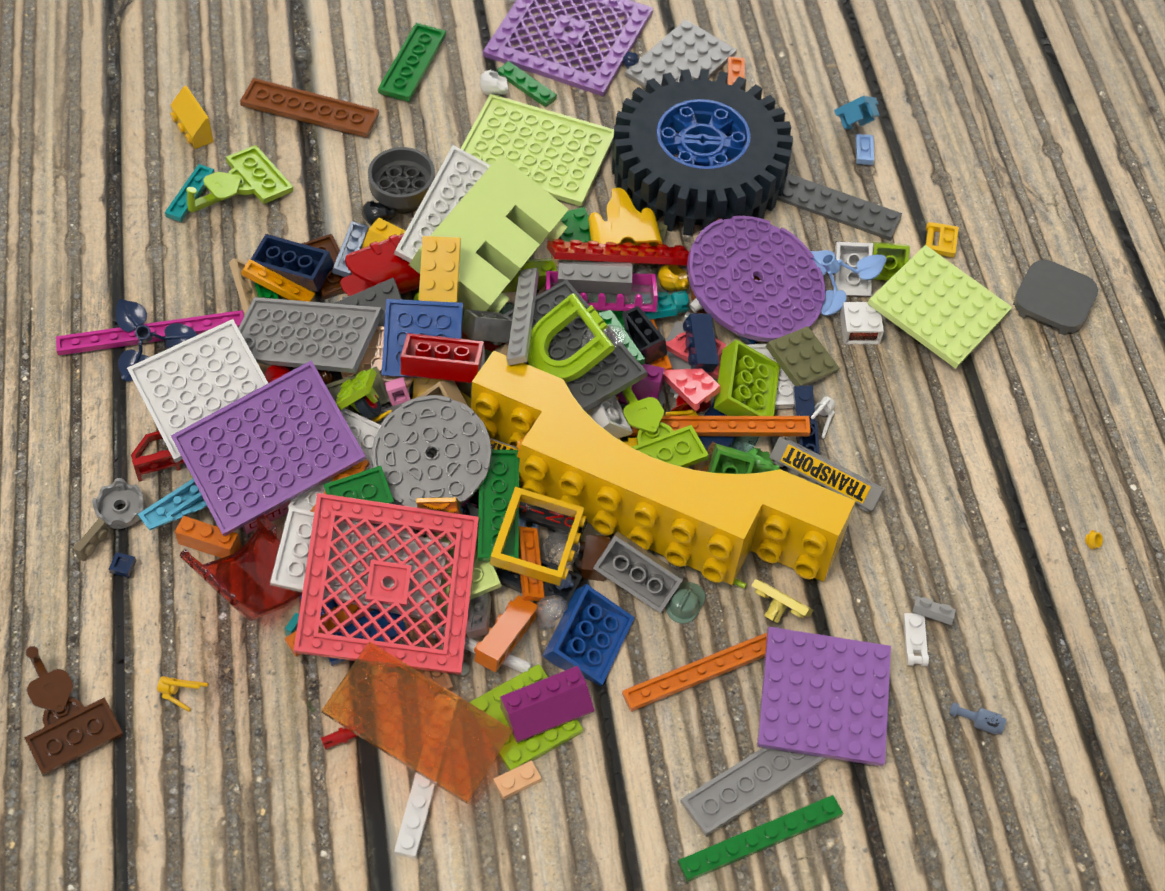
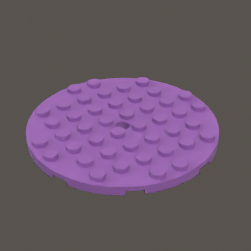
M732 216L731 219H719L700 232L690 249L687 272L695 297L715 321L742 337L770 342L808 326L810 328L820 315L825 301L823 274L820 267H817L814 262L813 254L795 235L783 227L780 229L771 225L768 220L752 216ZM753 276H758V277L760 278V281H759V280H755V281H754V280H753V279H754Z

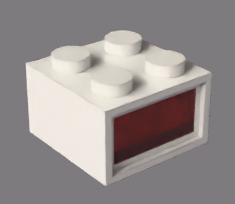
M843 302L840 320L844 344H880L884 332L881 313L868 305V302Z

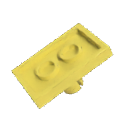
M755 579L752 587L756 588L755 593L764 598H769V596L773 598L764 616L776 623H779L787 607L792 608L790 612L800 618H804V616L810 617L814 611L761 580Z

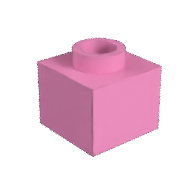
M404 377L385 382L392 406L410 400Z

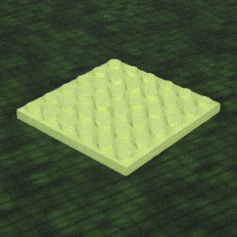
M926 245L886 282L867 303L955 369L1012 309V306Z

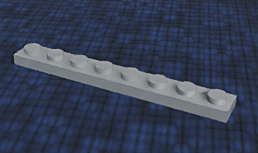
M537 268L519 271L507 353L509 365L528 362L539 278Z

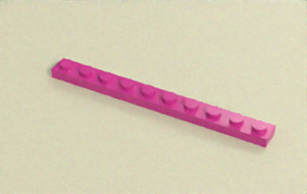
M240 310L142 325L148 326L151 332L166 337L165 328L170 324L180 323L191 327L199 335L232 319L239 328L244 318V312ZM119 327L56 336V350L59 356L136 345L139 340L135 335V329L132 332H126ZM152 337V340H151L150 342H157V341H164V340H161V339L156 338V337Z

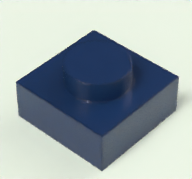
M116 552L108 570L111 574L129 578L136 563L135 556Z

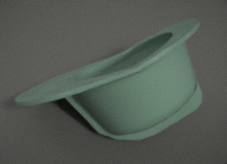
M692 582L680 584L666 606L670 619L680 624L689 623L694 620L706 598L702 587Z

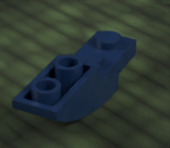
M813 385L794 386L793 416H809L810 436H796L797 443L820 455L817 421H815V418L811 419L815 412Z

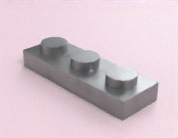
M489 592L469 600L466 629L469 639L489 634L491 595Z

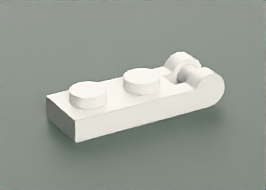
M904 613L906 665L920 664L921 666L928 667L929 656L927 653L925 616Z

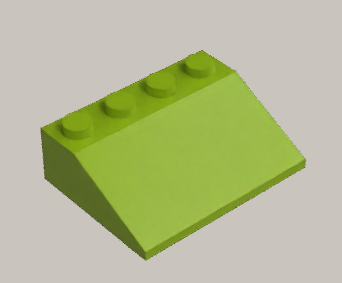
M735 339L722 349L718 376L720 393L715 396L714 408L727 416H774L779 364Z

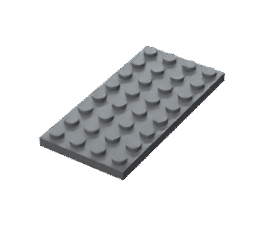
M254 297L238 329L256 362L298 368L312 360L318 370L356 373L384 311L381 307Z

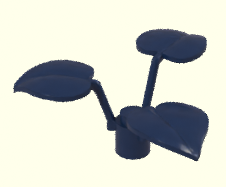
M119 299L116 307L117 323L123 331L132 332L135 329V335L139 340V352L130 349L123 352L119 357L118 367L122 380L133 381L127 368L149 358L147 355H142L143 343L150 342L152 337L166 340L165 345L169 349L198 334L191 327L180 323L168 325L165 328L166 337L151 332L148 326L142 325L147 320L146 309L137 302Z

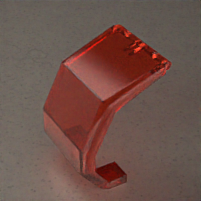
M264 515L257 518V530L247 544L232 555L202 564L190 555L188 550L185 549L180 553V557L248 621L285 608L302 594V592L270 585L281 541L277 539L276 526Z

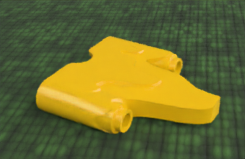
M622 188L611 189V199L606 209L607 222L597 212L589 215L591 241H597L601 244L615 242L617 245H623L625 242L634 245L646 243L651 246L663 244L653 210L645 208L640 213L632 204L629 195Z

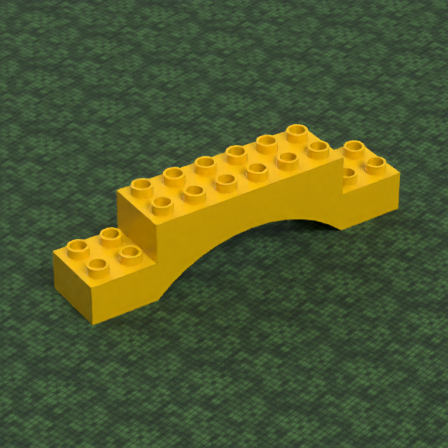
M496 351L492 352L472 381L471 409L484 423L489 438L517 447L519 439L524 438L527 434L521 443L519 488L584 507L583 515L586 516L587 522L592 524L593 528L599 533L611 535L618 531L643 549H649L665 556L666 560L675 566L682 567L686 565L700 571L706 579L712 582L719 583L723 581L733 585L750 551L757 553L759 558L765 562H778L794 569L799 576L805 579L816 578L824 582L841 547L855 500L783 470L750 474L711 473L672 465L650 457L623 443L598 425L579 405L563 379L525 363L509 365L507 356Z

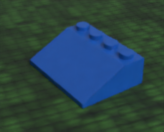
M586 584L575 590L542 657L563 670L578 666L584 679L601 686L635 617Z

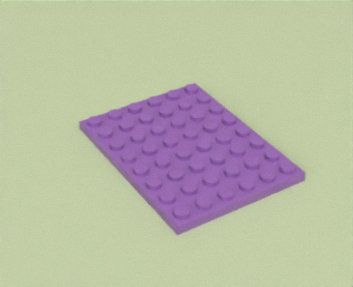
M312 360L171 435L223 536L234 532L367 459Z

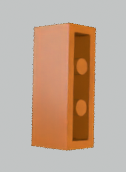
M186 516L182 517L175 530L178 544L232 562L241 547L238 533L232 532L223 536L219 527Z

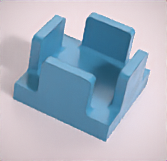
M861 96L834 110L836 116L840 117L843 128L848 130L853 129L852 124L857 121L859 126H864L874 121L875 117L880 116L876 107L878 104L877 99L869 96Z

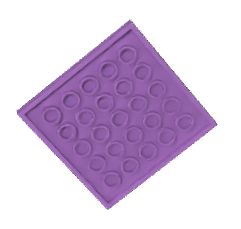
M768 627L757 747L884 766L891 646Z

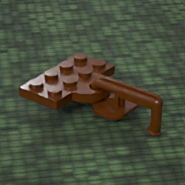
M29 646L26 649V656L30 658L39 678L29 683L27 693L33 705L43 708L45 711L42 719L44 728L24 737L43 776L124 736L105 697L84 707L79 700L70 697L73 683L68 673L63 669H55L48 673L39 656L38 648Z

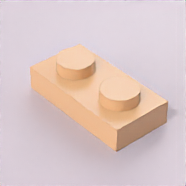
M531 760L494 778L493 782L502 799L505 800L541 782V776Z

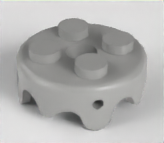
M122 478L115 479L114 483L109 486L101 487L98 497L92 500L97 518L105 521L107 527L113 529H123L134 525L140 520L138 514L145 510L146 507L144 495L136 484H128ZM118 504H125L123 509H115Z

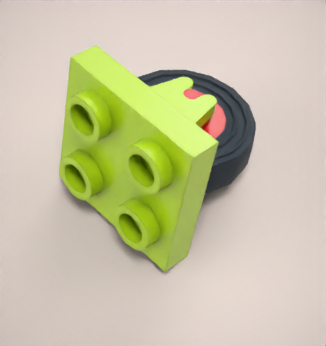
M373 368L361 371L357 374L356 378L353 380L348 379L341 385V390L335 402L339 410L351 405L367 419H374L381 413L382 408L378 399L379 396L372 387L377 375Z

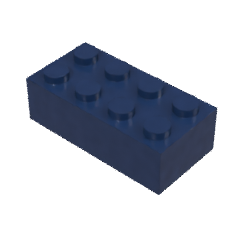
M265 234L251 258L254 262L315 292H319L334 265L329 251Z

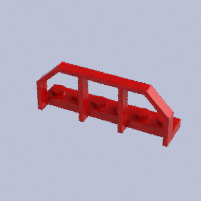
M159 431L146 434L131 454L138 482L142 481L141 475L176 466L177 471L181 470L180 464L185 463L183 459L175 463L169 450H161L151 455L140 456L150 442L163 439Z

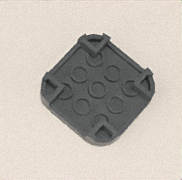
M1039 260L1034 262L1027 271L1017 290L1013 305H1015L1019 316L1023 319L1026 315L1060 329L1058 334L1065 335L1075 331L1078 333L1098 294V287L1093 279L1053 261Z

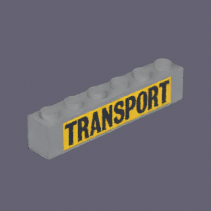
M784 436L778 438L769 457L774 460V464L780 467L785 465L790 468L791 473L797 476L802 474L808 477L807 481L819 483L825 486L824 488L855 500V503L859 504L858 507L866 512L876 509L886 490Z

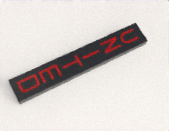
M479 489L474 493L473 499H470V502L479 505ZM524 502L519 504V519L567 535L570 534L574 517ZM585 519L584 526L578 529V533H581L580 538L588 523L587 519Z

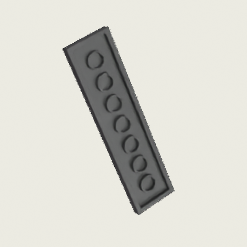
M789 173L787 174L784 190L781 196L777 197L778 201L889 241L902 216L900 212Z

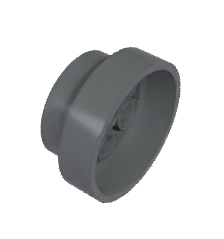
M396 147L381 152L371 161L368 168V182L371 194L378 202L390 210L394 209L396 213H410L418 210L435 179V168L431 159L423 152L408 147Z

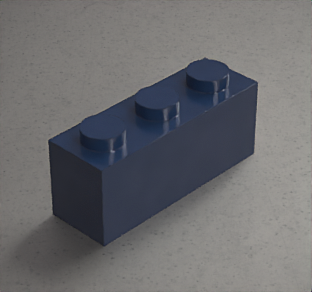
M690 313L683 322V330L686 332L685 345L689 351L688 363L691 365V369L702 368L705 372H713L719 365L711 314Z

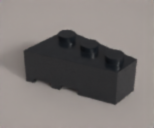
M639 306L622 313L625 331L645 358L644 364H649L667 355L665 338Z

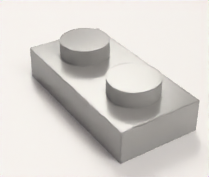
M918 596L912 610L914 613L952 625L956 609L947 604H938L932 602L929 598Z

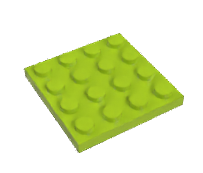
M540 664L467 703L469 710L509 771L531 760H536L583 733L582 726L575 719L519 743L516 742L500 708V696L548 678Z

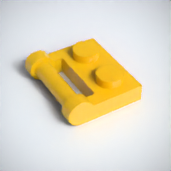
M934 222L927 223L926 246L941 256L954 258L959 227ZM934 232H939L938 246L933 245Z

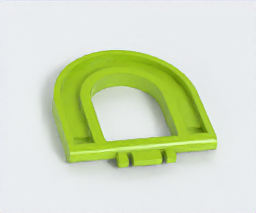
M571 294L543 316L533 327L528 363L532 367L563 379L566 383L583 376L612 353L615 347L603 332L608 326L595 308L591 305L586 309L576 294ZM580 316L595 338L565 360L557 361L551 359L548 348L552 338Z

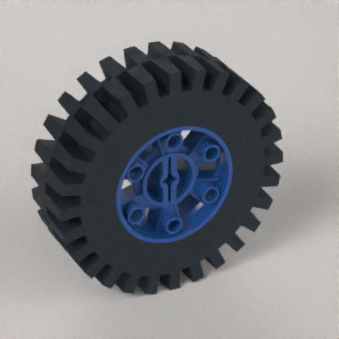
M690 69L681 70L679 82H676L671 72L663 74L661 85L654 78L646 81L645 91L637 87L632 93V100L626 98L622 103V111L617 113L612 151V174H615L614 184L616 188H622L626 191L632 200V204L640 213L643 209L650 208L653 210L657 221L664 216V225H667L668 231H673L677 221L683 222V235L692 236L694 224L702 225L703 230L718 218L725 220L731 219L732 216H752L763 219L766 209L769 211L774 209L777 197L781 196L784 190L793 145V136H790V121H785V111L782 107L775 109L776 100L771 95L761 99L762 88L755 84L745 92L746 79L738 76L733 85H729L728 73L722 71L719 72L717 81L709 80L708 69H700L698 80H692Z

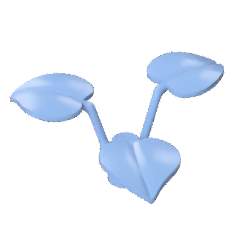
M810 251L814 256V262L817 267H820L822 274L825 275L828 272L834 290L825 291V301L821 309L822 314L825 316L832 315L842 308L843 302H846L847 296L845 291H837L833 274L840 270V265L854 273H859V277L863 280H871L881 273L886 262V256H866L857 262L856 266L858 269H854L842 262L841 259L837 260L836 255L832 251Z

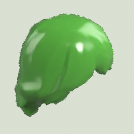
M752 448L748 451L755 458L751 473L780 470L779 465H774L771 458H769V452H763L760 448Z

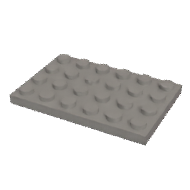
M685 19L643 55L637 64L628 68L625 71V77L643 88H646V81L652 78L661 85L663 74L671 72L676 82H679L681 70L690 69L692 80L699 79L700 69H708L710 78L728 62V57L736 55L737 49Z

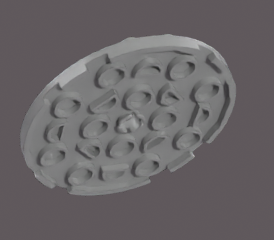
M438 395L411 399L401 404L394 412H390L381 423V427L374 438L372 448L373 468L382 466L393 499L403 506L418 508L416 498L456 497L460 504L468 500L484 482L490 468L492 455L487 429L476 413L462 402L460 403L450 397ZM429 449L437 450V455L433 459L426 455Z

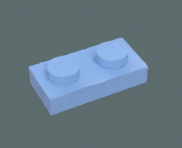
M856 134V164L873 165V135Z

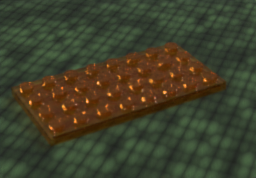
M370 641L321 710L327 717L466 804L513 733V730Z

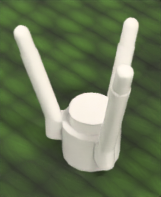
M827 396L823 397L814 406L815 412L811 416V419H814L818 414L822 416L828 415L821 435L822 439L825 438L831 419L835 414L833 409L836 406L835 401Z

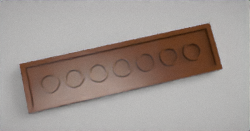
M256 78L251 80L240 100V105L366 138L379 116V109Z

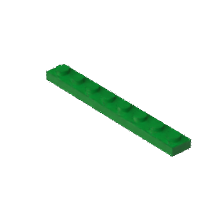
M831 795L678 860V865L686 881L689 882L843 816V812L834 795Z

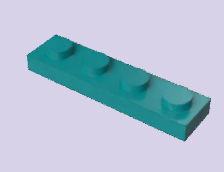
M198 164L164 212L165 217L182 222L189 212L187 209V187H194L197 190L195 200L198 199L206 187L204 185V178L215 173L214 169Z

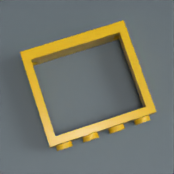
M515 487L491 554L490 565L560 586L562 579L566 580L569 568H566L567 563L572 562L574 557L573 545H578L581 533H578V529L583 527L585 523L584 507ZM520 502L575 518L558 570L502 554Z

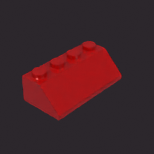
M407 333L401 353V375L472 383L481 369L484 341Z

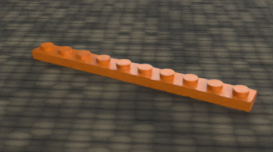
M663 416L661 422L669 425L673 431L692 425L698 436H810L809 416ZM631 427L633 433L628 436H637L639 429Z

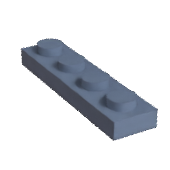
M351 221L332 273L343 277L351 275V271L348 270L345 264V257L347 254L361 249L368 226Z

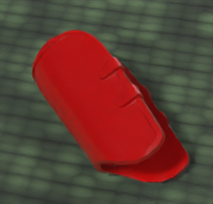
M404 234L389 236L388 239L381 242L375 241L365 248L346 255L345 264L352 274L342 278L340 285L347 296H352L391 278L395 279L400 294L419 289L420 274L409 266L410 262L394 254Z

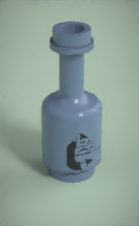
M952 703L949 712L953 717L959 715L972 720L975 728L994 735L996 733L1002 735L1007 720L1001 714L979 708L977 712L961 708L959 703Z

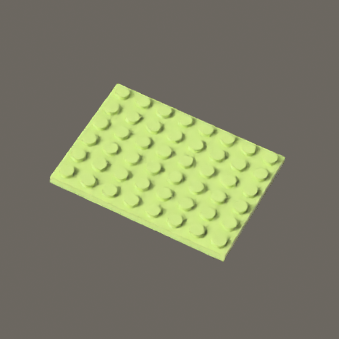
M490 94L461 149L489 165H492L501 154L555 199L582 207L613 143L614 129Z

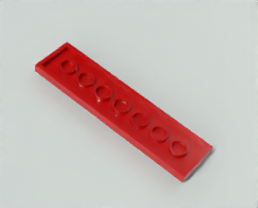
M561 239L547 242V249L554 259L687 265L689 251L682 245L668 247L664 244L651 246L646 243L634 245L628 242L623 243V245H617L615 242L601 244L597 241H589L588 243H582L579 240L564 242Z

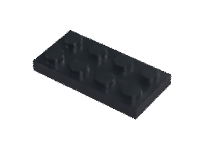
M541 559V566L558 570V565ZM498 567L496 573L501 585L522 593L520 574ZM569 570L574 586L561 590L557 589L554 584L543 581L545 598L542 602L565 611L583 576Z

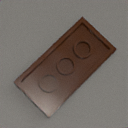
M332 234L301 243L329 251L334 264L340 252ZM333 267L319 290L323 300L344 293L340 285L344 277L332 273Z

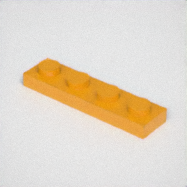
M251 259L242 269L241 275L288 300L311 302L315 295L310 290Z

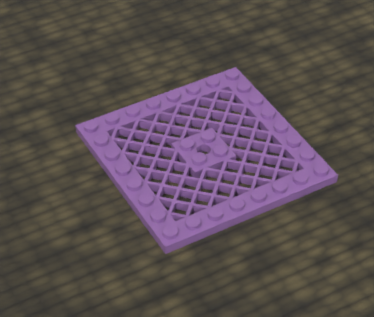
M516 0L483 50V57L504 64L509 61L519 69L600 96L605 95L623 64V56L626 52H630L653 13V7L631 0H555L556 2L549 3V1L553 0Z

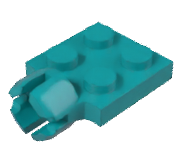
M686 291L674 292L671 295L668 292H658L657 311L644 313L649 320L685 313L690 308L687 307L689 303L688 294ZM642 295V303L651 304L650 295Z

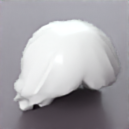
M492 70L485 71L481 75L480 86L484 94L497 96L508 93L506 77H501L498 75V72Z

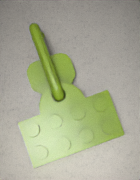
M254 145L226 156V162L232 168L228 173L215 172L204 178V185L211 192L210 194L195 200L197 190L194 187H187V209L190 212H196L236 194H255L265 204L293 192V186L264 153Z
M632 386L623 390V395L628 402V405L623 410V415L631 427L639 429L637 445L632 446V448L650 457L684 468L708 459L709 455L692 425L673 431L669 425L661 422L664 410L656 398L648 397L638 401L632 391Z

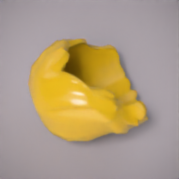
M667 264L660 267L658 279L663 289L676 291L688 288L689 283L686 269H682L678 265Z

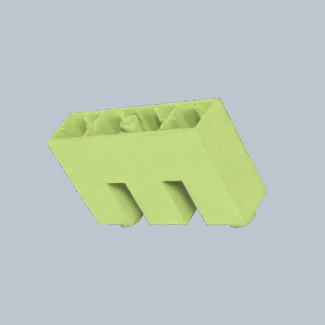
M501 154L430 235L435 237L461 238L458 303H463V309L489 310L490 312L499 313L510 299L502 293L506 286L513 280L546 238L550 241L559 239L567 228L560 220L569 209ZM422 246L409 264L419 274Z

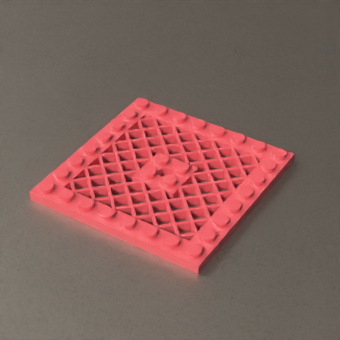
M317 493L293 653L461 675L479 517ZM350 520L360 522L354 526V524ZM345 521L350 529L342 533L337 526ZM371 523L381 524V525H379L378 527L374 528ZM365 524L371 532L363 537L358 528ZM391 526L401 527V528L398 529L397 531H394V529H393ZM384 527L391 534L385 539L378 533ZM411 529L421 530V531L418 532V533L415 535V533H414ZM334 530L339 537L331 542ZM406 530L411 538L403 542L398 535ZM432 532L441 534L435 537ZM354 533L359 540L351 545L346 537ZM426 533L431 541L424 546L419 537ZM374 535L379 543L372 548L366 540ZM444 536L452 543L446 548L439 542ZM394 538L400 546L392 551L387 543ZM342 540L347 549L340 553L334 545ZM413 541L420 548L415 553H412L407 547ZM363 544L368 551L360 556L355 548ZM433 544L440 551L434 557L428 551V548ZM383 546L388 555L381 559L375 551ZM454 547V553L452 558L449 555L448 551ZM331 549L336 556L328 561ZM403 549L409 557L401 562L396 554ZM351 551L356 560L348 564L343 556ZM422 552L429 559L423 565L416 558ZM372 555L375 560H370V565L368 566L364 559ZM442 555L449 562L443 568L436 561ZM392 557V559H393L396 563L385 562V561H387L388 559H390V558ZM340 560L345 568L337 573L332 564ZM411 560L418 567L413 572H411L412 565H406ZM358 563L365 569L359 575L352 569ZM431 563L438 570L432 576L425 569ZM452 566L450 578L445 571ZM327 568L333 575L328 580H326ZM348 571L354 579L346 584L340 576ZM420 571L426 577V580L421 584L413 577ZM368 574L366 586L361 579ZM440 574L447 581L441 587L434 580ZM384 579H391L394 582V586L387 588L383 585L382 581ZM334 580H337L342 586L336 592L329 586ZM411 581L415 588L408 592L409 582ZM357 582L363 590L355 595L349 587ZM429 582L436 590L430 595L423 589ZM450 585L449 596H447L443 590ZM325 588L330 596L323 600ZM346 591L351 599L343 604L338 595ZM417 591L424 597L418 604L411 597ZM366 593L365 601L370 603L363 606L358 598ZM437 594L445 601L438 607L432 600ZM332 599L339 605L333 612L326 606ZM408 600L413 607L405 612L401 606L406 607ZM355 602L360 610L352 615L346 607ZM426 602L433 609L427 615L420 608ZM380 603L389 604L391 606L384 609ZM373 605L381 612L374 618L367 611ZM447 605V613L445 616L441 612V609ZM321 608L327 614L322 620H320ZM394 608L401 614L395 621L388 614ZM343 610L348 619L340 623L335 615ZM415 610L422 617L416 623L409 617ZM362 613L369 620L363 626L355 619ZM436 613L442 620L437 626L429 619ZM383 616L390 623L384 629L376 622ZM329 619L337 626L330 632L323 626ZM403 619L411 626L404 632L397 625ZM350 622L358 629L351 635L344 629V626ZM423 622H426L431 629L425 635L418 628ZM373 625L378 633L370 638L365 629ZM445 625L443 637V635L439 632L438 629ZM393 627L399 636L391 641L385 632ZM320 628L324 634L318 633V629ZM340 630L344 636H337L333 634ZM414 630L419 639L412 644L406 635ZM361 633L365 639H359L354 637ZM433 633L440 640L434 646L427 640ZM380 636H382V638H383L386 642L375 641V640H376L377 638H379ZM403 639L407 645L396 644V642ZM423 642L427 648L418 647L417 645Z

